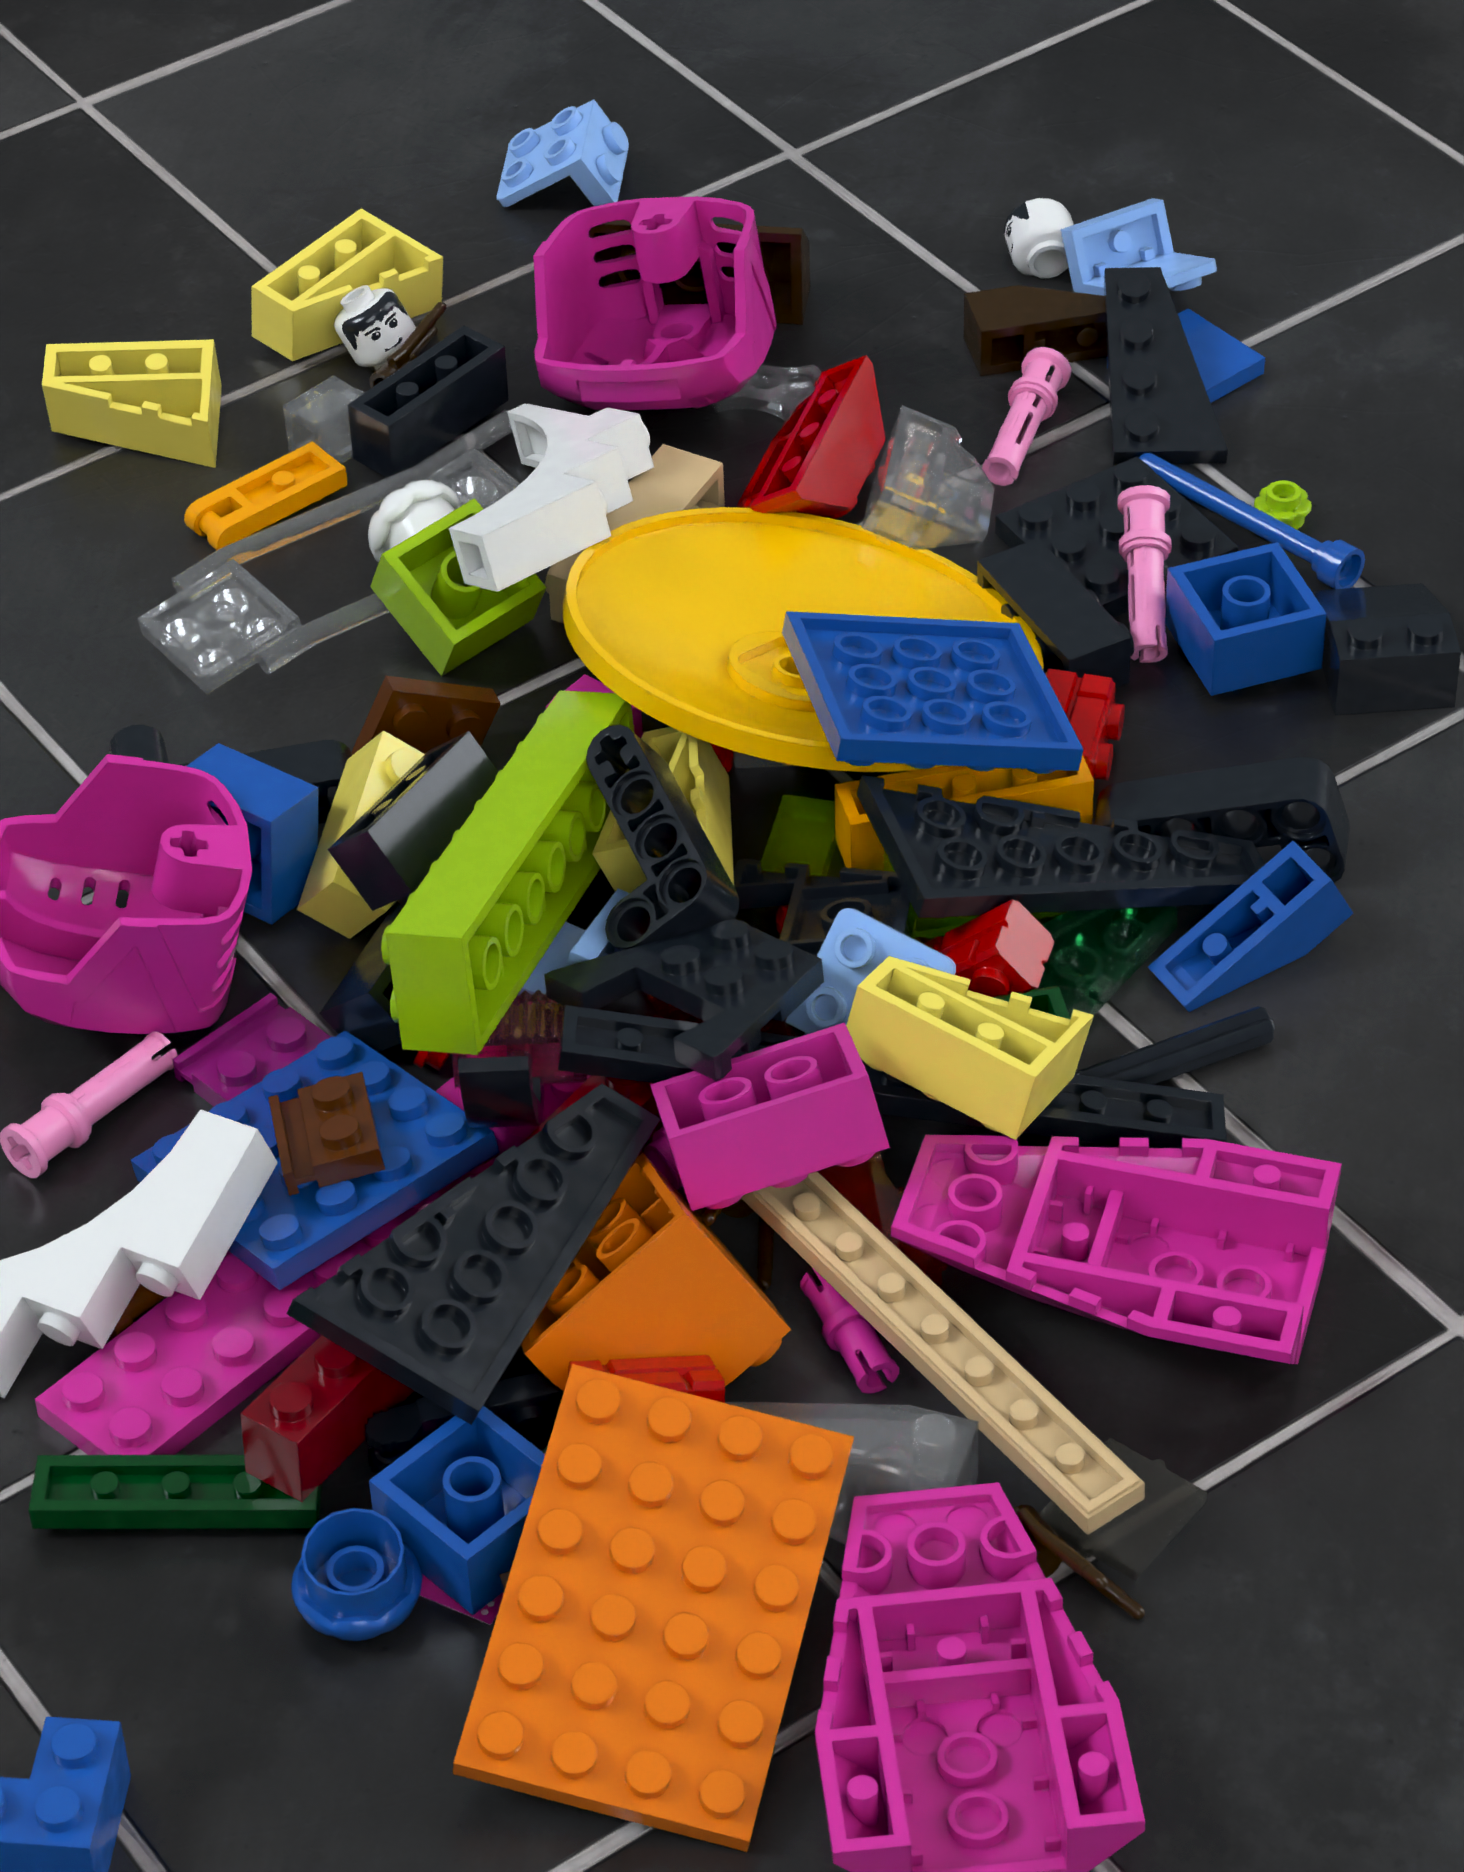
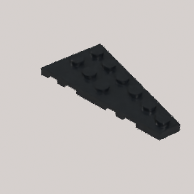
M862 775L857 791V796L918 918L979 916L1012 899L1018 900L1030 913L1220 904L1265 865L1254 843L1249 840L1177 829L1171 837L1147 834L1138 831L1137 821L1119 818L1113 819L1111 827L1080 822L1081 817L1078 811L985 795L979 798L976 804L953 801L943 798L942 788L918 784L916 794L884 789V778Z
M604 1084L599 1085L546 1122L543 1129L518 1147L513 1145L497 1156L493 1164L473 1179L470 1176L394 1228L387 1239L363 1256L357 1254L341 1265L337 1273L315 1289L311 1286L292 1300L286 1314L472 1425L661 1118Z

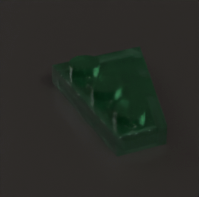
M1162 906L1124 908L1120 910L1067 911L1042 924L1052 934L1051 937L1054 940V945L1048 962L1043 964L1045 970L1038 989L1058 986L1070 1018L1073 1009L1095 1015L1177 928L1178 909Z

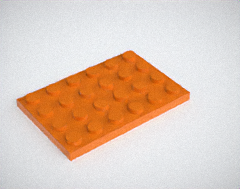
M572 1364L455 1755L453 1774L747 1852L854 1436Z

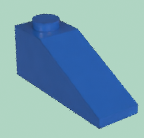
M1292 841L1153 961L1148 968L1188 1012H1191L1305 956L1354 913L1331 878Z

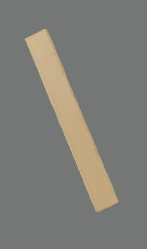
M817 1171L808 1174L806 1179L796 1185L786 1188L769 1186L742 1196L741 1199L1087 1535L1144 1500L1145 1483Z

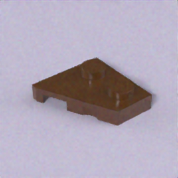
M385 676L351 753L352 755L355 754L383 730L424 754L430 749L470 731L481 747L501 703L494 690L490 688Z

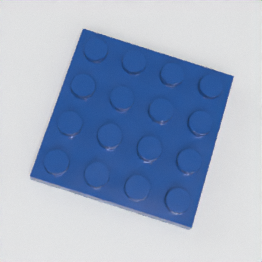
M786 611L782 634L836 761H845L855 766H870L875 762L899 763L919 769H929L935 765L966 766L976 771H991L995 768L1027 769L1038 774H1049L1055 770L1079 771L1084 749L1019 623Z
M347 1031L323 1040L314 1050L284 1068L270 1072L259 1083L231 1100L217 1104L209 1111L218 1116L257 1128L278 1162L228 1251L279 1290L499 1153L493 1130L490 1128H470L465 1112ZM362 1072L370 1097L385 1170L319 1188L317 1180L298 1185L299 1194L289 1196L282 1174L268 1097L278 1095L280 1102L298 1098L297 1089L315 1085L322 1079L333 1076L344 1077ZM189 1125L174 1134L159 1139L153 1147L130 1160L137 1181L141 1182L171 1152Z

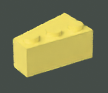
M360 209L251 286L252 337L291 361L342 344L343 342L334 328L335 319L343 309L340 302L349 292L363 285H368L371 290L380 288L393 290L410 318L429 312L437 303L442 302L443 256L367 211Z
M214 339L46 344L42 388L52 432L216 468L222 385Z

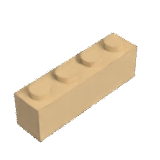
M662 444L652 456L654 468L633 477L629 482L633 501L606 514L610 531L624 524L667 512L725 507L723 463ZM584 550L551 565L549 568L545 586L550 598L551 620L563 623V600L570 569Z

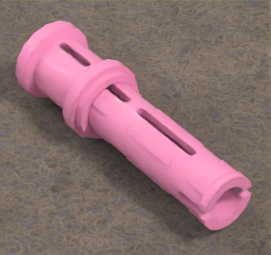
M1039 347L1029 351L1022 362V377L1014 381L1008 392V402L1011 408L999 430L987 460L985 459L982 465L985 477L996 485H1011L1014 479H1017L1019 469L1033 442L1040 423L1053 415L1058 405L1057 392L1066 386L1071 377L1069 361L1060 352L1052 348ZM1050 366H1053L1054 371L1052 375L1046 376Z
M1140 485L1130 487L1118 495V510L1124 515V535L1119 539V553L1123 560L1127 562L1129 622L1130 634L1134 642V653L1130 657L1133 660L1139 658L1142 663H1153L1163 660L1168 654L1165 629L1166 607L1163 566L1172 548L1171 538L1165 533V513L1170 509V495L1160 487Z
M157 1031L151 1032L143 1041L70 1094L53 1093L43 1100L41 1110L21 1125L10 1123L0 1132V1143L8 1160L23 1175L29 1178H38L48 1169V1161L67 1147L79 1148L89 1139L94 1123L163 1073L174 1068L172 1059L178 1056L175 1048L163 1056L158 1055L152 1059L155 1053L171 1042L163 1034Z

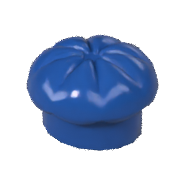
M350 1508L333 1512L318 1521L307 1534L301 1558L292 1576L291 1593L295 1606L304 1620L314 1630L341 1640H367L392 1631L409 1617L421 1592L422 1570L417 1557L410 1547L402 1541L400 1531L389 1518L373 1510Z

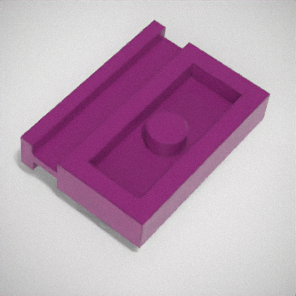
M269 993L172 1059L175 1078L181 1082L184 1080L190 1082L194 1087V1092L214 1107L219 1103L231 1100L259 1083L270 1072L282 1069L314 1050L319 1043L331 1036L293 1008L284 1009L278 1004L277 997Z

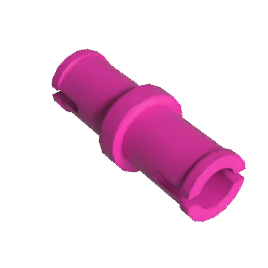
M814 1270L822 1283L821 1286H817L813 1277L806 1273L800 1281V1288L809 1298L824 1324L822 1336L830 1349L841 1353L855 1377L856 1384L861 1392L871 1394L887 1388L877 1371L882 1369L888 1381L893 1383L899 1375V1367L894 1359L890 1357L875 1328L817 1271Z

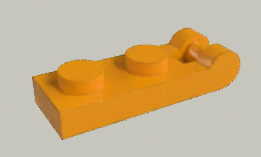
M312 441L195 500L187 508L184 522L197 535L207 536L209 545L220 554L231 555L239 550L246 537L348 485L346 467Z

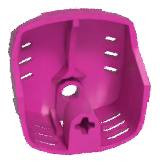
M710 197L640 198L598 205L577 211L568 216L557 226L549 238L542 242L533 256L538 333L534 354L542 388L577 405L594 410H602L607 407L618 410H655L691 407L697 409L714 404L738 393L748 383L764 362L771 346L774 331L777 328L770 286L764 271L754 210L749 205ZM713 217H722L740 222L744 225L741 232L718 227L714 224ZM626 220L631 224L630 230L594 238L589 236V231L592 227L603 223ZM717 243L736 244L733 253L721 251ZM632 245L636 250L634 255L597 263L594 261L596 252L610 247ZM700 258L708 304L664 305L659 284L672 282L685 276L697 259ZM722 267H733L734 277L726 276L722 271ZM629 269H636L640 272V279L604 287L599 286V280L602 276Z
M107 754L56 814L23 815L0 820V985L25 1012L49 1024L81 1030L126 1034H150L156 1031L161 1034L192 1031L210 1027L218 1021L227 1006L237 959L234 958L252 875L248 827L238 803L227 788L216 777L199 769L147 761L139 757ZM209 801H213L214 804L220 809L222 814L225 816L228 825L225 824L220 815L211 807V805L208 804ZM86 887H90L94 891L92 904L85 905L81 901L83 889ZM51 888H56L60 894L57 900L49 898L48 893ZM120 890L128 892L127 905L124 908L116 906L117 894Z

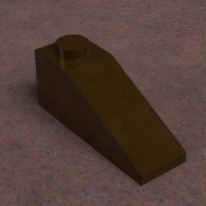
M1021 285L964 293V340L980 377L1022 370V362L1026 354L1032 349L1039 347L1052 348L1060 352L1069 362L1107 357L1104 296Z

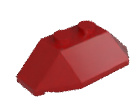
M867 355L823 371L812 385L815 388L814 392L797 405L772 439L737 504L738 508H751L753 511L760 513L798 512L821 517L829 516L831 519H837L855 507L858 502L857 496L866 478L875 469L874 462L886 441L873 363Z

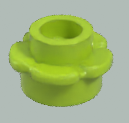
M1280 480L1260 490L1259 496L1255 498L1254 507L1295 529H1299L1305 522V516L1310 513L1312 503L1308 500L1307 492L1296 483Z

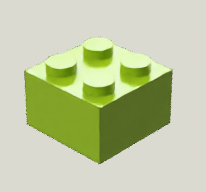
M475 498L383 553L370 586L441 676L533 620L547 588L536 573L499 592L464 583L449 528L484 510Z

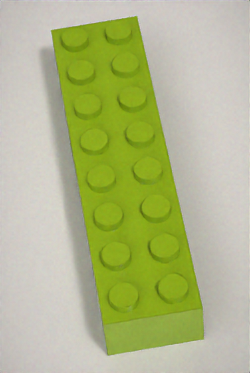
M559 690L544 713L539 714L536 724L524 741L519 742L516 752L503 770L498 771L495 781L483 798L476 802L474 810L460 829L455 831L452 841L442 855L432 863L429 873L416 891L409 895L406 905L393 923L385 928L381 951L384 963L390 965L393 990L390 999V1013L392 1020L395 1023H399L402 1049L478 1055L600 870V866L592 852L609 815L610 808L588 768L586 756L592 739L603 729L613 725H622L634 732L631 704L617 694Z

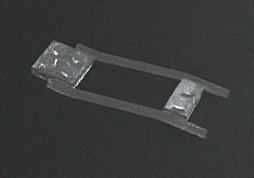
M508 410L497 414L414 467L211 553L172 578L173 586L178 592L177 594L137 618L142 635L208 694L256 663H259L262 670L270 675L315 645L389 613L390 611L374 593L302 625L299 616L244 569L241 564L380 506L388 494L396 489L404 488L406 484L412 481L433 480L445 484L457 494L460 507L474 498L483 509L489 507L519 485L480 453L513 432L507 413Z

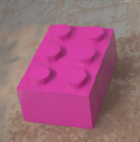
M845 1022L732 1058V1070L717 1081L697 1071H692L650 1085L691 1212L704 1207L708 1209L725 1208L738 1202L744 1194L769 1186L775 1188L790 1187L802 1182L807 1178L808 1174L834 1165L842 1167L859 1165L869 1160L875 1152L890 1148L869 1075Z

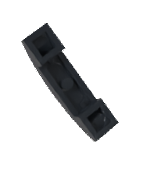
M528 1056L458 1059L462 1102L470 1128L540 1126L544 1109V1083L540 1077H533L532 1062Z

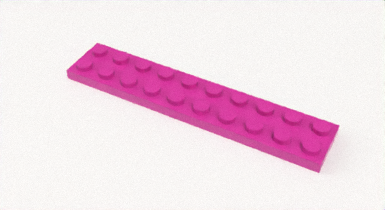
M525 1024L520 1025L479 1057H529L532 1062L533 1077H540L544 1083V1109L541 1124L591 1076L559 1071L560 1047ZM457 1074L435 1092L464 1111L459 1074ZM538 1126L490 1128L494 1131L499 1148L498 1154L281 1290L277 1289L228 1251L200 1300L174 1291L171 1297L165 1298L109 1341L103 1349L96 1351L35 1398L38 1417L87 1455H176L303 1354L321 1336V1334L286 1314L294 1298L311 1286L313 1289L317 1288L333 1277L339 1267L357 1254L363 1256L390 1236L394 1228L413 1216L421 1206L432 1203L470 1176L473 1179L493 1164L497 1156L513 1145L518 1147Z

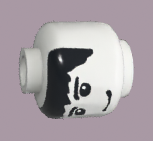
M1036 198L1022 203L1007 217L1003 231L1005 241L1014 266L1022 274L1049 279L1058 276L1069 268L1061 229L1074 224L1069 211L1062 203L1053 199Z
M368 285L360 286L343 297L340 302L343 309L339 312L334 322L337 334L355 363L362 367L374 366L376 370L387 362V358L399 349L416 329L415 324L393 290L388 288L371 290Z

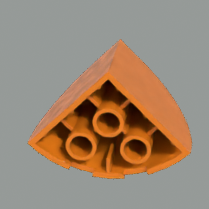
M641 1153L521 1345L524 1354L554 1385L563 1391L568 1379L569 1361L599 1360L602 1365H606L612 1359L698 1355L710 1356L716 1369H718L725 1380V1386H727L750 1366L756 1367L768 1361L778 1351L782 1338L791 1329L762 1289L709 1226L703 1224L702 1218L696 1211L691 1212L689 1203L648 1157Z

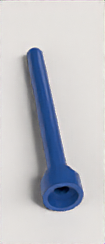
M1144 453L1139 457L1180 495L1271 543L1278 542L1282 549L1311 563V568L1317 574V579L1321 583L1333 589L1351 588L1359 579L1364 568L1365 555L1357 547L1343 540H1336L1334 542L1328 540L1322 543L1152 453Z

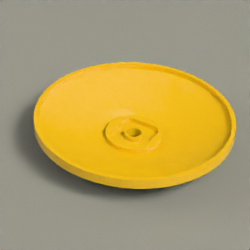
M700 508L667 512L624 524L610 531V537L586 548L577 557L570 569L563 600V623L574 651L585 666L606 687L623 700L658 721L700 740L761 759L802 767L851 772L921 770L899 763L875 762L870 766H855L845 761H836L783 637L782 629L786 611L1019 623L1042 669L1044 667L1041 648L1029 625L1020 616H1013V619L1002 614L1001 607L1007 604V601L993 587L982 589L977 583V576L928 549L901 538L849 522L798 512L760 513L753 511L751 508Z

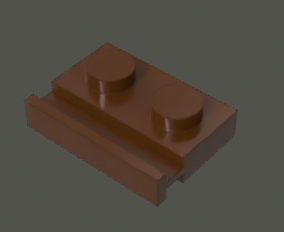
M362 1072L344 1077L333 1076L322 1079L315 1085L297 1089L299 1097L280 1102L278 1095L268 1097L282 1174L289 1196L299 1194L298 1185L317 1180L319 1188L385 1170L370 1097Z

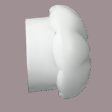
M417 480L409 482L404 488L396 489L388 494L382 501L379 510L373 514L369 525V547L375 560L379 563L383 553L459 508L460 502L455 491L441 482Z

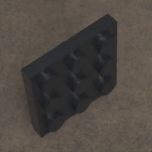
M1138 456L995 515V534L1010 548L1039 538L1056 557H1061L1066 562L1070 572L1086 589L1092 590L1097 595L1101 605L1113 618L1129 612L1127 562L1123 560L1119 553V539L1124 535V515L1118 510L1117 500L1118 495L1122 491L1130 487L1151 485L1164 489L1170 495V509L1165 513V533L1171 538L1172 548L1163 566L1165 596L1168 568L1237 552L1239 548Z

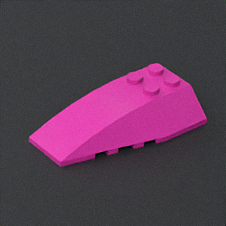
M925 1135L893 1220L891 1236L959 1270L1027 1298L1095 1321L1152 1338L1287 1364H1298L1323 1272L1342 1163L1211 1139L1182 1138V1148H1149L1148 1138L1120 1137L1119 1147H1079L1078 1137L1052 1136L1049 1146H1018L1017 1139L1014 1140L1008 1136Z
M999 1482L855 1496L853 1499L842 1565V1583L839 1599L836 1601L830 1655L827 1656L821 1709L818 1710L815 1727V1742L833 1863L849 1872H1089L1145 1831V1818L1120 1701L1110 1682H1103L1095 1668L1093 1652L1081 1631L1076 1632L1063 1610V1598L1053 1579L1046 1578L1036 1561L1037 1551Z

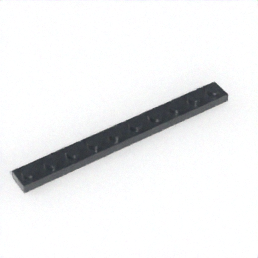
M565 1005L561 1027L558 1070L653 1084L695 1070L676 1062L673 1038L701 1023ZM761 1032V1042L751 1052L797 1038V1036ZM739 1049L731 1059L748 1053L741 1052ZM862 1061L869 1075L880 1114L986 1128L981 1122L943 1102L928 1098L922 1091L883 1071L875 1070ZM1075 1074L1074 1078L1023 1133L1049 1137H1078L1079 1141L1119 1146L1120 1137L1148 1138L1149 1148H1182V1138L1211 1139L1227 1142L1224 1095Z

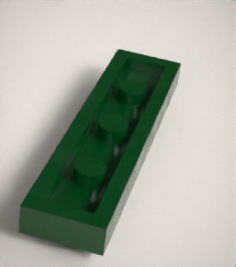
M38 1455L28 1511L32 1529L313 1528L319 1521L323 1482L303 1502H300L248 1474L245 1469L244 1455Z

